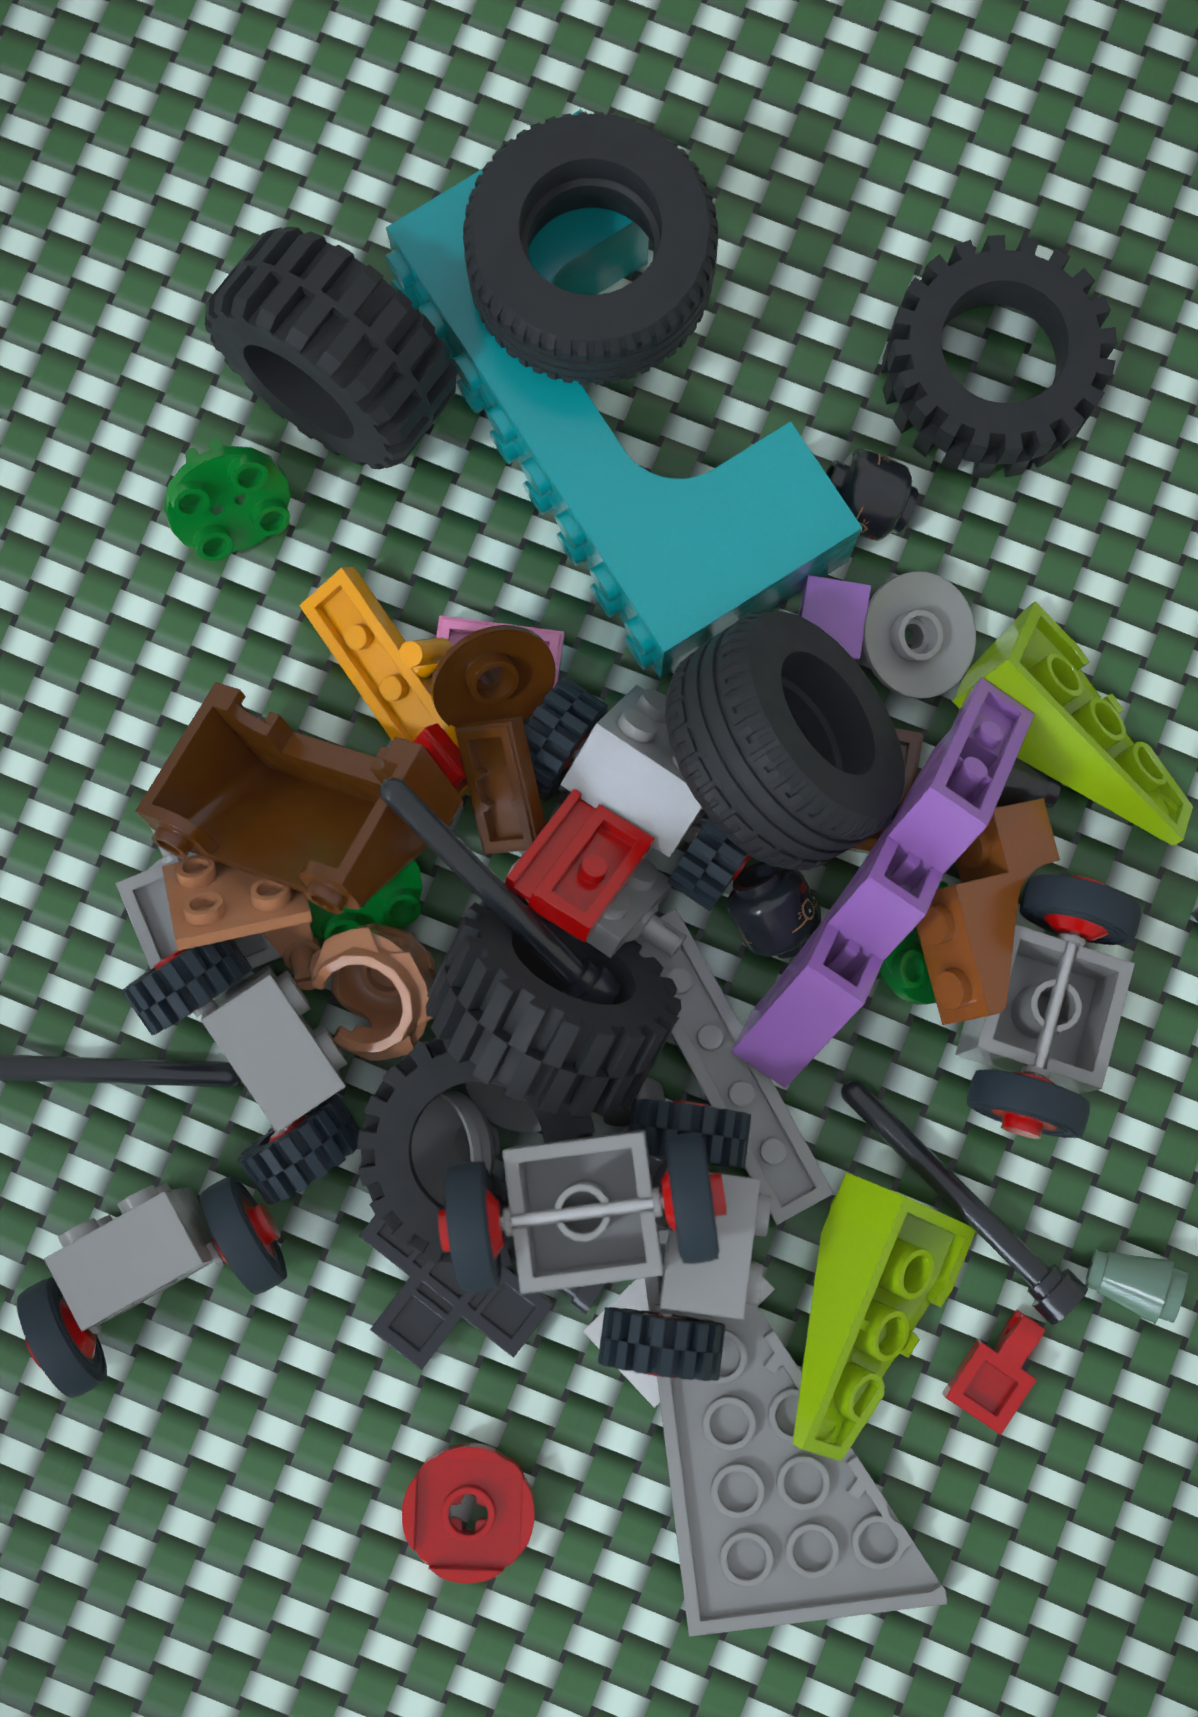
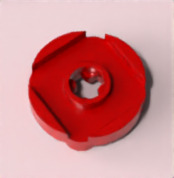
M479 1443L452 1445L427 1458L410 1482L402 1506L403 1531L412 1551L414 1552L415 1550L419 1558L429 1565L428 1569L440 1578L465 1584L490 1580L512 1564L528 1545L535 1520L534 1494L519 1462L510 1456H506L494 1447ZM467 1494L476 1496L477 1504L486 1506L488 1510V1517L477 1519L474 1530L463 1529L462 1519L457 1516H451L450 1512L451 1505L461 1504L464 1495Z

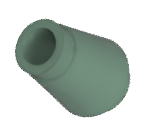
M1095 1249L1087 1272L1085 1285L1156 1324L1159 1318L1174 1323L1185 1294L1188 1272L1173 1268L1174 1261L1115 1252L1107 1253Z

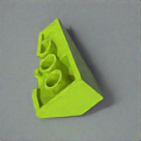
M1034 601L970 667L952 702L960 710L966 695L982 677L1035 713L1016 758L1168 844L1175 846L1184 840L1193 810L1192 804L1152 748L1144 742L1133 743L1126 733L1124 722L1119 713L1124 711L1120 703L1112 693L1103 699L1100 697L1081 670L1090 663L1087 657L1069 635Z
M845 1173L838 1193L831 1202L829 1215L820 1236L792 1443L794 1446L831 1459L843 1460L883 1398L884 1382L882 1378L892 1362L899 1354L909 1358L920 1341L913 1332L916 1325L930 1304L941 1308L953 1290L976 1232L971 1226L904 1195L850 1173Z

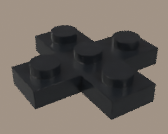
M492 1172L490 1178L494 1197L500 1202L501 1210H503V1208L509 1207L507 1182ZM376 1215L359 1235L362 1240L410 1276L371 1327L370 1331L420 1370L424 1368L461 1318L465 1319L514 1358L554 1305V1302L542 1292L521 1294L518 1274L510 1267L501 1268V1280L498 1288L473 1293L462 1292L455 1277L453 1264L442 1261L439 1262V1265L421 1258L423 1254L410 1245L402 1246L391 1236L393 1231L383 1218L378 1220Z

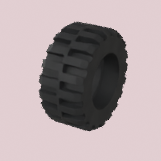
M280 227L266 231L258 237L207 301L205 328L211 334L210 341L215 349L224 355V362L229 368L241 376L245 381V385L256 396L264 399L271 406L270 409L281 418H286L298 427L297 430L311 440L314 438L322 443L325 449L338 456L341 454L346 456L350 462L360 466L368 464L371 469L380 470L401 464L445 409L456 392L457 369L455 362L450 359L451 352L444 340L436 336L433 324L425 315H420L411 305L412 301L400 289L395 290L383 279L384 275L371 265L366 266L354 258V253L339 244L333 246L326 241L324 236L312 231L303 233L297 227Z

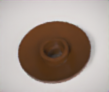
M497 625L480 629L454 644L438 663L431 682V697L434 707L448 726L451 724L456 728L471 722L522 716L524 722L532 716L538 705L541 706L544 697L552 689L555 680V661L545 641L529 629L514 625Z

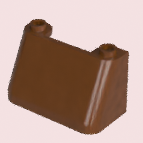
M215 682L135 810L155 831L151 837L152 841L168 853L180 858H186L189 852L303 892L317 906L329 912L340 914L344 907L353 910L361 908L429 847L381 799L379 789L384 780L396 777L404 781L449 828L464 802L421 744L395 737L389 748L382 746L377 756L373 757L296 733L279 714L269 712L266 718H256L242 705L246 696L240 689Z

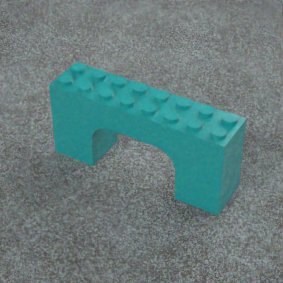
M481 169L386 227L392 252L385 255V259L395 279L391 280L392 286L395 290L400 289L412 301L411 305L416 310L419 309L420 314L425 315L433 324L436 336L445 341L451 352L450 359L455 362L457 372L461 378L457 381V385L464 399L475 414L483 409L485 410L494 430L490 431V436L495 446L508 464L516 460L519 462L527 478V481L523 483L524 489L538 512L544 515L551 511L555 517L557 525L561 530L556 536L567 557L574 566L584 562L595 582L590 585V589L601 609L609 618L618 614L629 634L624 637V641L635 661L643 670L652 666L659 678L663 679L674 672L679 663L747 614L762 610L771 611L801 592L808 575L825 577L846 564L861 533L862 526L791 421L705 474L683 479L662 477L645 470L629 457L582 385L578 384V381L573 380L572 383H565L563 379L557 378V380H553L547 377V373L538 374L533 372L532 367L526 368L519 363L518 358H512L508 355L506 348H501L498 345L495 337L490 335L486 330L485 323L481 321L478 309H476L473 302L465 263L463 224L466 219L465 210L466 205L469 204L468 197L472 189H475L476 179L478 175L483 174ZM581 208L563 213L548 222L532 240L528 256L530 264L539 275L554 286L571 293L596 295L648 263L649 238L636 223L622 214L602 208Z

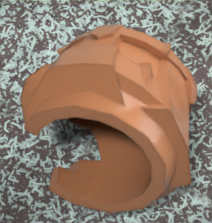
M376 923L359 926L333 935L325 940L322 948L312 955L308 967L312 987L320 990L325 989L329 976L332 974L331 992L339 1003L354 1015L368 1020L370 1027L355 1026L352 1031L340 1025L333 1037L335 1044L343 1050L370 1061L398 1058L409 1054L410 1051L414 1050V1045L423 1035L427 1021L432 1018L426 1014V1004L429 999L427 995L437 972L436 960L432 954L416 939L414 932L409 933L393 926H384Z

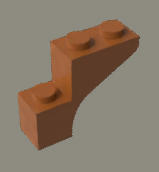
M1044 798L995 808L988 826L956 860L961 884L936 890L926 915L916 925L942 1025L1001 1013L1007 1006L1017 904L1020 891L1027 878L1036 869L1045 864L1060 861Z

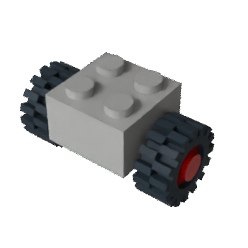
M563 677L562 680L555 684L553 690L547 693L541 706L538 705L532 714L531 720L524 726L540 798L544 801L548 800L553 792L555 793L560 785L570 792L576 789L582 793L581 799L594 808L600 804L654 837L655 840L652 846L669 858L683 840L686 841L690 846L682 856L667 883L708 911H711L732 880L735 881L751 856L732 843L710 818L705 823L700 820L705 811L694 798L682 776L669 742L665 719L666 696L658 691L644 690L636 685L607 713L609 706L567 677Z
M233 939L180 951L175 950L156 963L154 968L127 985L121 992L151 1035L158 1034L162 1030L171 1027L180 1019L182 1020L189 1016L192 1012L196 1017L202 1015V1023L266 1115L272 1127L266 1135L259 1137L252 1143V1146L246 1148L237 1161L267 1205L276 1204L279 1200L284 1201L290 1198L296 1191L301 1192L309 1187V1184L315 1179L319 1180L327 1175L328 1170L339 1166L346 1160L345 1156L357 1150L359 1130L361 1128L337 1094L338 1091L346 1087L340 1069L348 1064L344 1058L345 1055L335 1044L333 1036L324 1024H321L314 1030L311 1028L303 1016L305 1012L311 1009L308 1000L302 990L296 986V981L288 970L276 976L270 965L267 964L223 993L230 988L229 986L241 980L244 975L252 970L251 965Z
M635 1098L631 1105L628 1132L645 1130L649 1156L666 1159L665 1143H667V1137L685 1133H702L708 1164L745 1168L751 1114L729 1109H719L711 1105L693 1102H671ZM722 1174L727 1215L715 1217L720 1251L718 1253L719 1259L696 1264L683 1263L682 1258H680L677 1233L669 1226L660 1304H653L652 1311L606 1307L604 1310L598 1364L659 1377L686 1380L696 1379L701 1381L719 1380L726 1324L697 1319L695 1317L678 1316L676 1311L744 1320L746 1304L758 1306L763 1264L751 1261L754 1235L766 1237L771 1207V1195L759 1194L760 1179Z

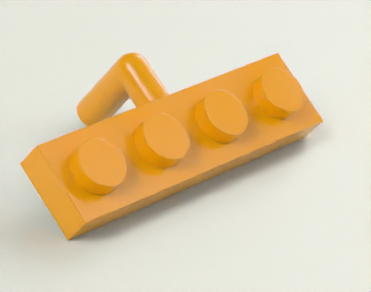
M341 567L299 605L392 741L395 737L413 742L425 727L438 723L459 748L455 732L456 727L451 724L448 726L441 719L431 697L432 678L430 675L435 672L442 657L452 647L451 642L444 637L406 642L355 567ZM468 784L459 792L461 798L469 792Z

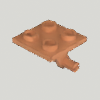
M200 855L189 856L178 863L162 866L178 951L263 933L282 957L285 965L294 971L296 986L302 990L315 989V987H312L308 967L312 955L321 947L318 940L311 933V911L307 897L303 892Z

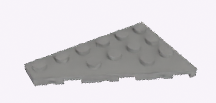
M669 1228L659 1229L663 1266ZM662 1276L645 1278L649 1311H652L653 1304H660ZM746 1304L744 1320L676 1311L678 1316H689L726 1324L718 1381L686 1380L657 1376L689 1637L947 1604L946 1590L852 1448L850 1447L842 1461L802 1450L792 1444L802 1372L758 1306Z

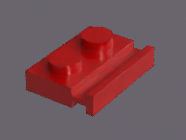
M573 789L507 875L504 884L512 892L529 901L528 908L585 942L645 859L655 838L600 804L595 809L580 799L582 793Z

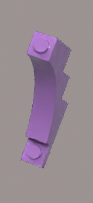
M982 677L966 695L952 728L932 750L922 770L897 809L895 816L887 825L847 887L786 970L750 1013L731 1051L733 1054L786 1088L864 1005L883 961L926 915L943 874L988 826L1035 713Z

